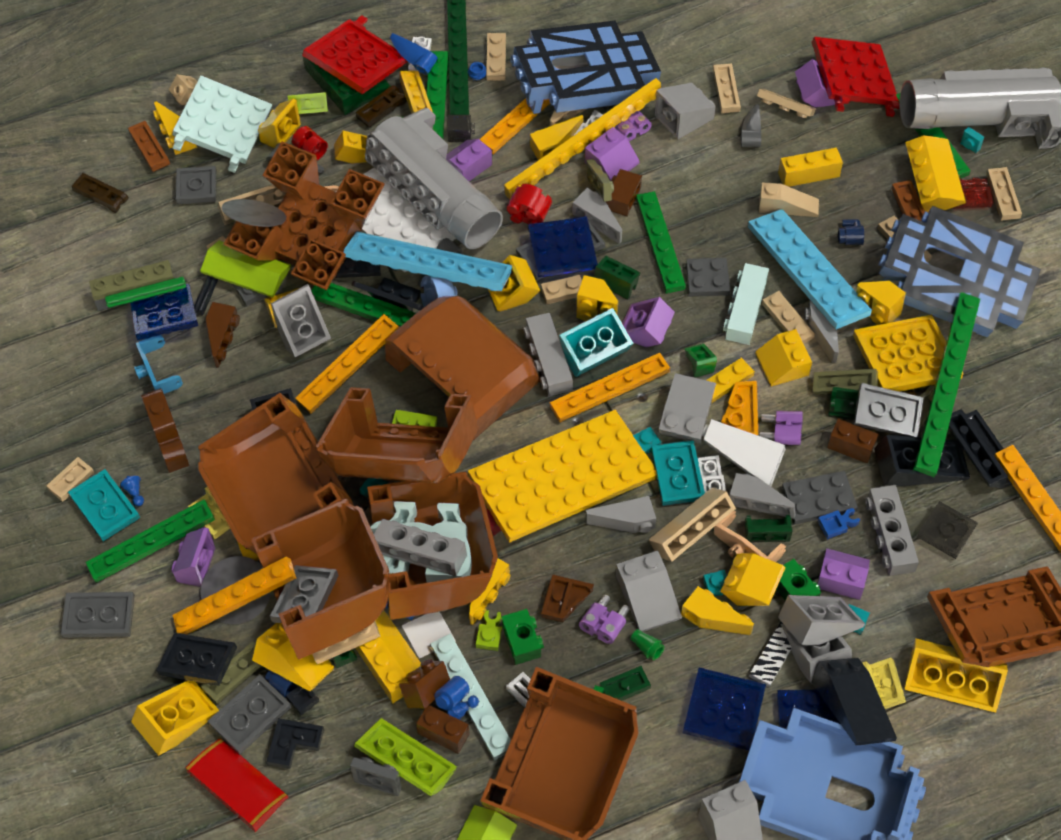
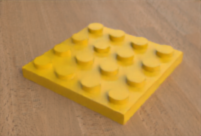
M932 314L854 330L853 336L869 369H877L878 387L900 392L936 384L946 340Z

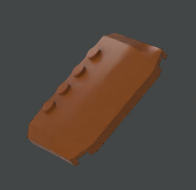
M1048 566L1028 570L1026 576L952 592L950 588H945L928 593L927 598L962 663L991 667L1061 650V588Z

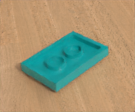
M694 440L651 446L662 506L695 502L705 494Z
M106 469L68 491L71 499L102 541H105L140 519L138 512Z

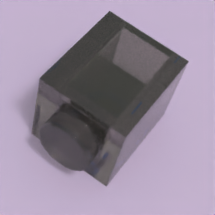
M448 115V142L471 140V134H475V123H471V115Z

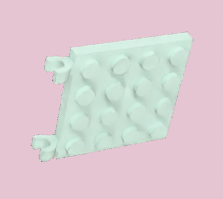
M200 76L173 130L172 135L176 136L173 149L180 151L186 140L231 158L228 171L235 173L240 162L246 164L259 136L258 128L267 119L272 104Z

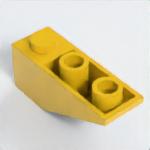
M155 101L156 110L153 111L154 117L157 122H161L159 127L162 135H167L165 141L168 148L173 149L176 136L172 134L180 116ZM185 140L180 151L173 149V151L177 155L195 149L197 145Z
M583 115L531 133L530 147L537 159L540 160L573 137L583 123Z
M343 130L334 144L335 160L353 164L367 162L365 159L367 136Z
M499 558L485 591L470 604L469 617L471 625H474L477 619L481 620L483 618L487 605L495 601L499 593L498 590L502 585L505 586L511 577L509 564Z
M699 586L682 606L681 615L699 628L751 635L754 623L748 616L739 614L733 610L730 604L724 601L721 602L714 597L712 592L707 589L703 590Z

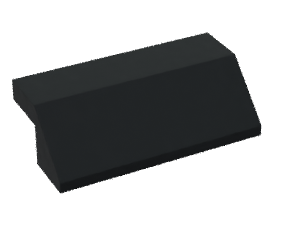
M962 409L953 412L948 428L988 487L1003 489L1012 485L1008 475L994 456L995 453L1004 448L980 413L974 410L965 414Z

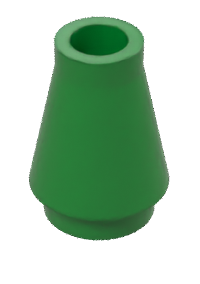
M639 629L635 630L631 635V641L637 645L647 659L656 660L662 655L665 646L661 640Z

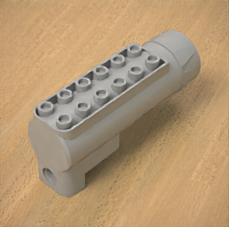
M1045 67L1039 69L944 71L940 79L927 78L904 82L900 93V116L906 128L932 129L937 127L995 125L998 137L1035 136L1038 149L1053 148L1061 142V84L1053 76L1052 70Z
M423 108L404 118L395 116L381 122L373 132L367 135L366 161L392 187L396 188L403 198L408 200L437 230L446 227L468 249L479 248L491 240L502 224L503 214L485 194L481 193L446 160L448 144L433 130L436 115L430 109Z

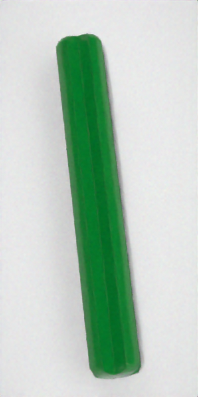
M178 277L105 297L108 308L184 289L186 288L184 277Z

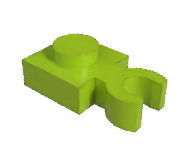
M486 610L484 613L486 625L479 624L476 648L498 651L502 627H498L501 622V612L497 613L495 619H490L489 610Z

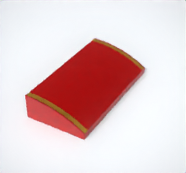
M221 738L202 751L185 767L192 778L254 832L288 798L287 794Z

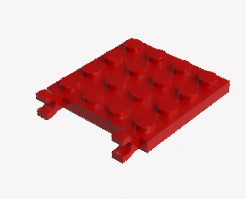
M363 15L356 21L347 20L305 48L302 55L361 94L407 63V60L400 55L395 47L366 30V27L363 25L368 19Z
M823 37L813 38L811 43L829 99H834L836 111L843 112L845 110L844 104H849L850 101L885 105L886 115L894 117V109H899L900 104L881 44Z

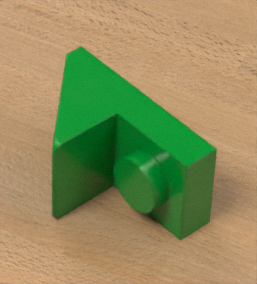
M705 344L684 348L685 356L692 362L694 377L714 373L717 357Z

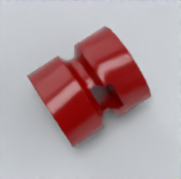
M309 126L299 128L291 140L293 146L316 155L317 161L325 155L328 149V143Z

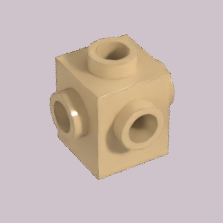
M177 74L169 91L179 104L186 105L197 84V80L191 76Z

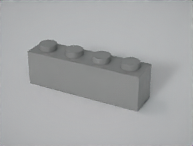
M550 313L526 318V327H523L524 336L530 340L529 350L531 356L535 355L536 360L534 364L537 372H540L542 376L540 377L542 389H546L548 397L573 391V379Z

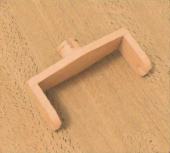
M736 511L731 512L714 526V534L730 547L728 553L732 558L741 553H754L777 562L786 551V546L781 543L766 556L747 539L728 529L727 527L736 517Z

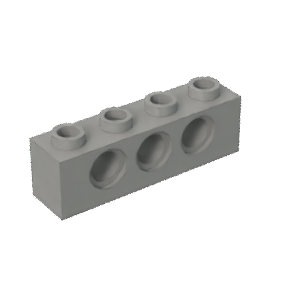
M896 485L871 488L868 497L865 498L867 510L871 511V526L873 530L876 529L878 535L876 542L878 548L882 549L883 567L887 568L889 576L915 572L919 561ZM886 529H892L894 532H889ZM892 548H897L900 552H896Z
M382 519L374 533L382 555L449 575L457 576L467 557L465 542L457 538L442 536L436 532L431 533L420 530L415 526H406L397 521Z

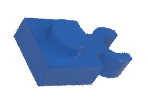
M854 508L846 510L843 515L837 510L818 518V523L827 539L846 533L848 530L847 526L855 527L859 524V518H849V516L854 515Z

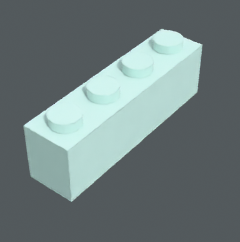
M745 263L743 271L739 270L737 282L740 284L739 287L735 286L732 296L735 302H730L728 314L731 316L724 323L723 331H727L725 340L750 345L769 268Z

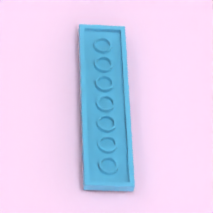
M780 209L748 222V228L835 329L871 316V308L860 296H857L856 291L784 210Z
M356 232L344 249L345 257L355 261L362 260L373 265L380 264L389 266L392 269L407 270L414 274L429 275L432 278H444L451 282H462L473 287L488 288L491 291H502L512 272V265L362 232Z

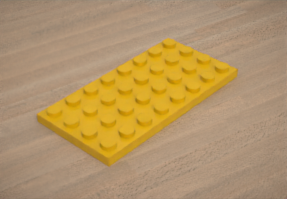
M616 410L477 466L467 472V476L481 487L484 503L509 543L657 479L655 466L642 450Z

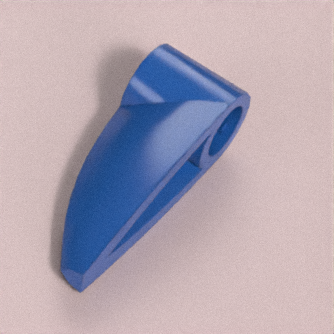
M392 33L390 39L400 55L420 73L428 75L438 60L437 56L431 51Z

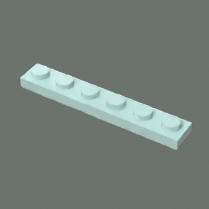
M451 633L430 643L438 661H444L450 679L453 676H460L468 683L470 692L461 702H467L468 698L472 695L478 697L479 705L476 708L469 707L467 713L493 760L504 756L511 740Z

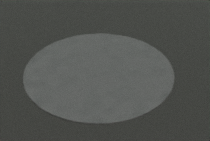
M235 199L225 202L221 207L225 215L248 225L270 227L283 224L286 221V215L282 210L261 201Z
M243 556L229 557L219 561L209 569L202 581L201 600L263 569V566L259 562ZM271 592L216 620L226 624H241L254 619L267 606Z

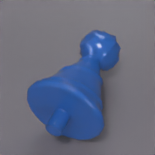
M127 476L120 483V486L134 497L132 500L133 505L140 507L144 503V498L139 494L141 478L139 476Z
M472 695L468 698L467 702H459L453 709L447 710V714L461 720L466 711L469 710V707L476 708L480 701L478 697Z

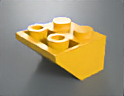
M584 275L577 293V318L588 321L612 308L617 314L618 300L606 282L602 279Z
M860 282L857 285V296H860L871 308V316L869 317L876 325L894 322L902 313L906 292L892 282Z

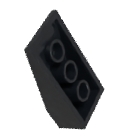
M886 435L874 447L883 485L903 487L969 480L971 478L962 447L957 440H945L935 477L913 470L921 442L920 437Z
M847 658L819 661L811 683L853 743L857 746L896 741L897 736L872 677L860 659Z

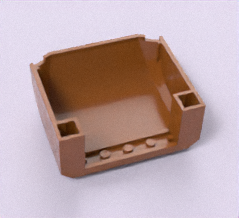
M442 296L435 299L385 339L386 361L398 372L401 373L412 363L448 397L451 394L472 395L478 427L473 440L540 382L532 357L465 298L460 296Z
M350 387L317 443L316 450L321 459L338 476L441 483L458 469L478 431L472 395H450L444 407L448 428L378 423L371 390L368 388Z
M281 393L198 446L200 450L199 472L237 542L255 554L257 553L252 538L345 499L348 500L349 504L353 505L337 474L321 459L317 452L316 445L318 441L297 406Z
M466 472L453 473L441 483L403 481L367 487L372 525L382 519L390 521L396 513L394 501L415 502L417 516L414 518V522H421L431 526L442 522L438 515V503L459 504L460 518L467 527V541L470 547L472 563L470 576L427 583L425 576L426 568L411 563L408 572L389 574L387 607L390 620L435 613L466 605L477 599L485 591L492 577L498 555L481 487L476 482H473Z
M347 499L252 538L254 548L263 568L287 556L291 559L293 568L295 565L336 569L339 575L321 611L306 617L301 605L279 613L285 633L298 660L362 631L372 625L385 609L389 597V568L363 509L349 504ZM285 585L273 590L277 601Z
M536 667L527 687L529 699L495 780L489 779L480 801L485 808L497 811L502 815L564 840H587L605 821L638 737L636 706Z

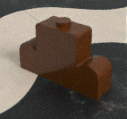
M160 388L142 394V400L169 473L190 466L163 390Z

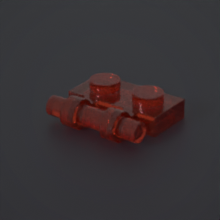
M972 177V179L962 180V178H959L966 203L952 209L992 207L993 199L990 187H983L987 186V179Z

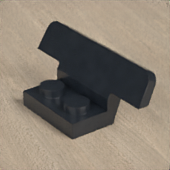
M385 277L378 289L355 281L352 282L351 286L367 291L371 297L410 311L413 308L417 310L424 308V306L416 304L421 296V290Z

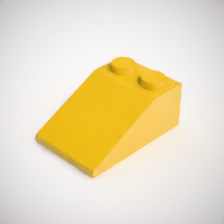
M275 623L256 641L252 661L308 691L315 688L334 669L333 664L329 660L317 664L313 654L298 660L282 623Z
M187 680L137 705L131 723L159 756L178 746L200 729L219 709L196 682Z

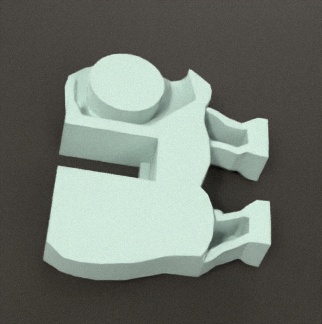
M394 501L396 513L390 521H397L410 527L415 526L420 530L431 533L436 532L442 536L457 538L465 542L467 557L457 576L426 568L425 576L427 583L470 576L472 568L471 552L467 541V527L460 518L459 504L438 503V515L442 522L431 526L421 522H414V518L417 516L415 502ZM377 521L371 526L373 534L381 521ZM383 555L389 568V574L409 571L410 563Z

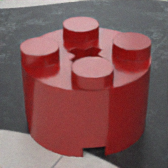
M526 183L522 184L521 187L517 185L506 207L511 215L510 220L517 224L524 222L529 227L538 229L552 205L551 197L548 194L545 197L541 194L543 190L534 185Z

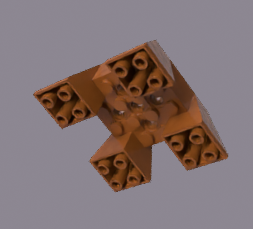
M282 141L264 171L263 177L285 194L278 209L285 213L286 221L283 224L270 227L253 226L236 221L223 245L256 260L276 259L295 265L291 275L327 290L346 259L345 247L354 234L362 230L385 184L349 169L337 192L319 184L316 155Z

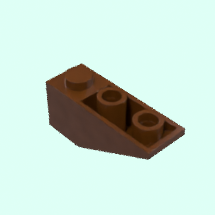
M212 302L206 316V323L216 368H219L221 361H224L226 358V349L228 344L232 343L233 331L239 325L240 316L237 314L235 306Z

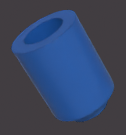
M453 676L436 691L435 700L437 705L444 710L453 709L469 694V685L462 677Z

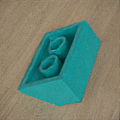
M613 308L559 335L565 359L575 377L628 351L634 344Z

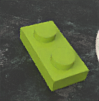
M326 92L288 95V100H297L299 114L328 112Z
M396 410L392 424L436 427L437 416Z

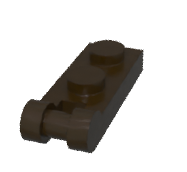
M392 85L356 112V117L366 126L371 127L396 107L404 105L407 102L404 93H400L396 86Z
M82 173L71 186L74 192L108 207L114 213H117L120 205L129 199L123 191L85 173Z

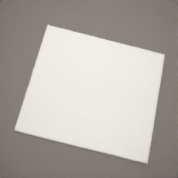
M440 611L425 614L402 625L419 659L433 652L430 643L451 633Z

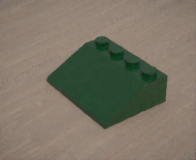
M303 56L305 70L344 115L369 103L391 87L383 79L371 89L361 94Z

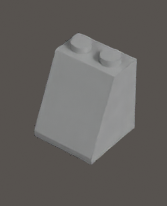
M693 83L660 88L656 91L655 116L677 139L714 119L715 104Z
M746 780L702 799L698 819L709 840H763L757 800Z

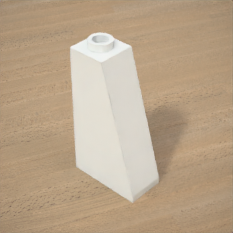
M711 419L710 424L705 425L702 433L705 443L747 474L758 477L772 487L786 450L785 445Z

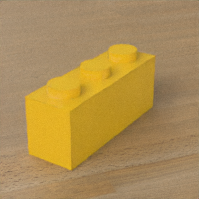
M837 147L781 158L778 174L782 184L788 187L840 177L843 161Z

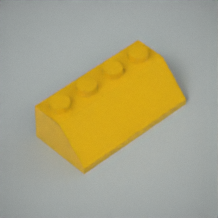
M923 135L905 142L924 210L929 212L932 206L947 210L966 203L949 140Z
M383 610L375 620L380 637L355 649L391 702L394 703L403 697L399 683L406 678L409 672L419 668L421 662Z
M915 638L904 690L996 713L1008 672L1007 663L991 667L962 663L955 648Z

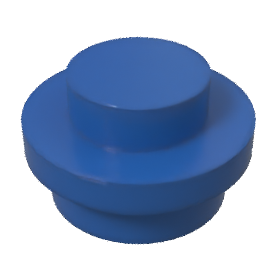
M481 62L472 63L468 69L469 77L474 80L483 79L487 74V69Z

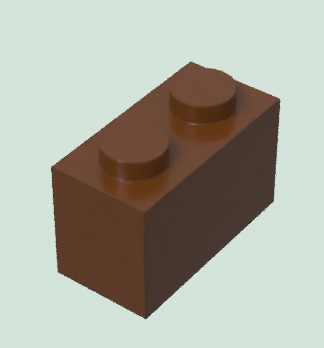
M620 169L617 176L614 175L611 180L614 185V192L611 193L612 200L606 201L611 212L628 217L636 200V195L640 192L642 175Z
M838 419L831 433L827 448L868 464L878 434Z
M425 660L420 664L419 668L409 672L406 678L399 683L407 708H426L435 700L436 691L450 680L444 661Z
M430 705L424 709L416 723L419 735L459 754L470 735L469 724Z

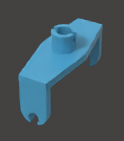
M155 335L136 342L143 364L135 366L134 369L138 379L149 376L154 390L161 388L165 394L180 388L183 382L178 375L156 382L145 356L146 353L160 349L165 345L163 336Z

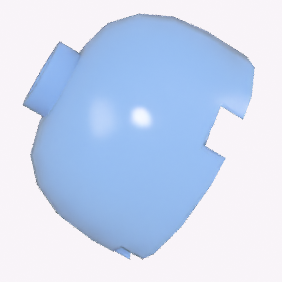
M429 275L422 278L420 287H424V293H421L424 307L439 297L457 296L456 287L448 279L432 278Z

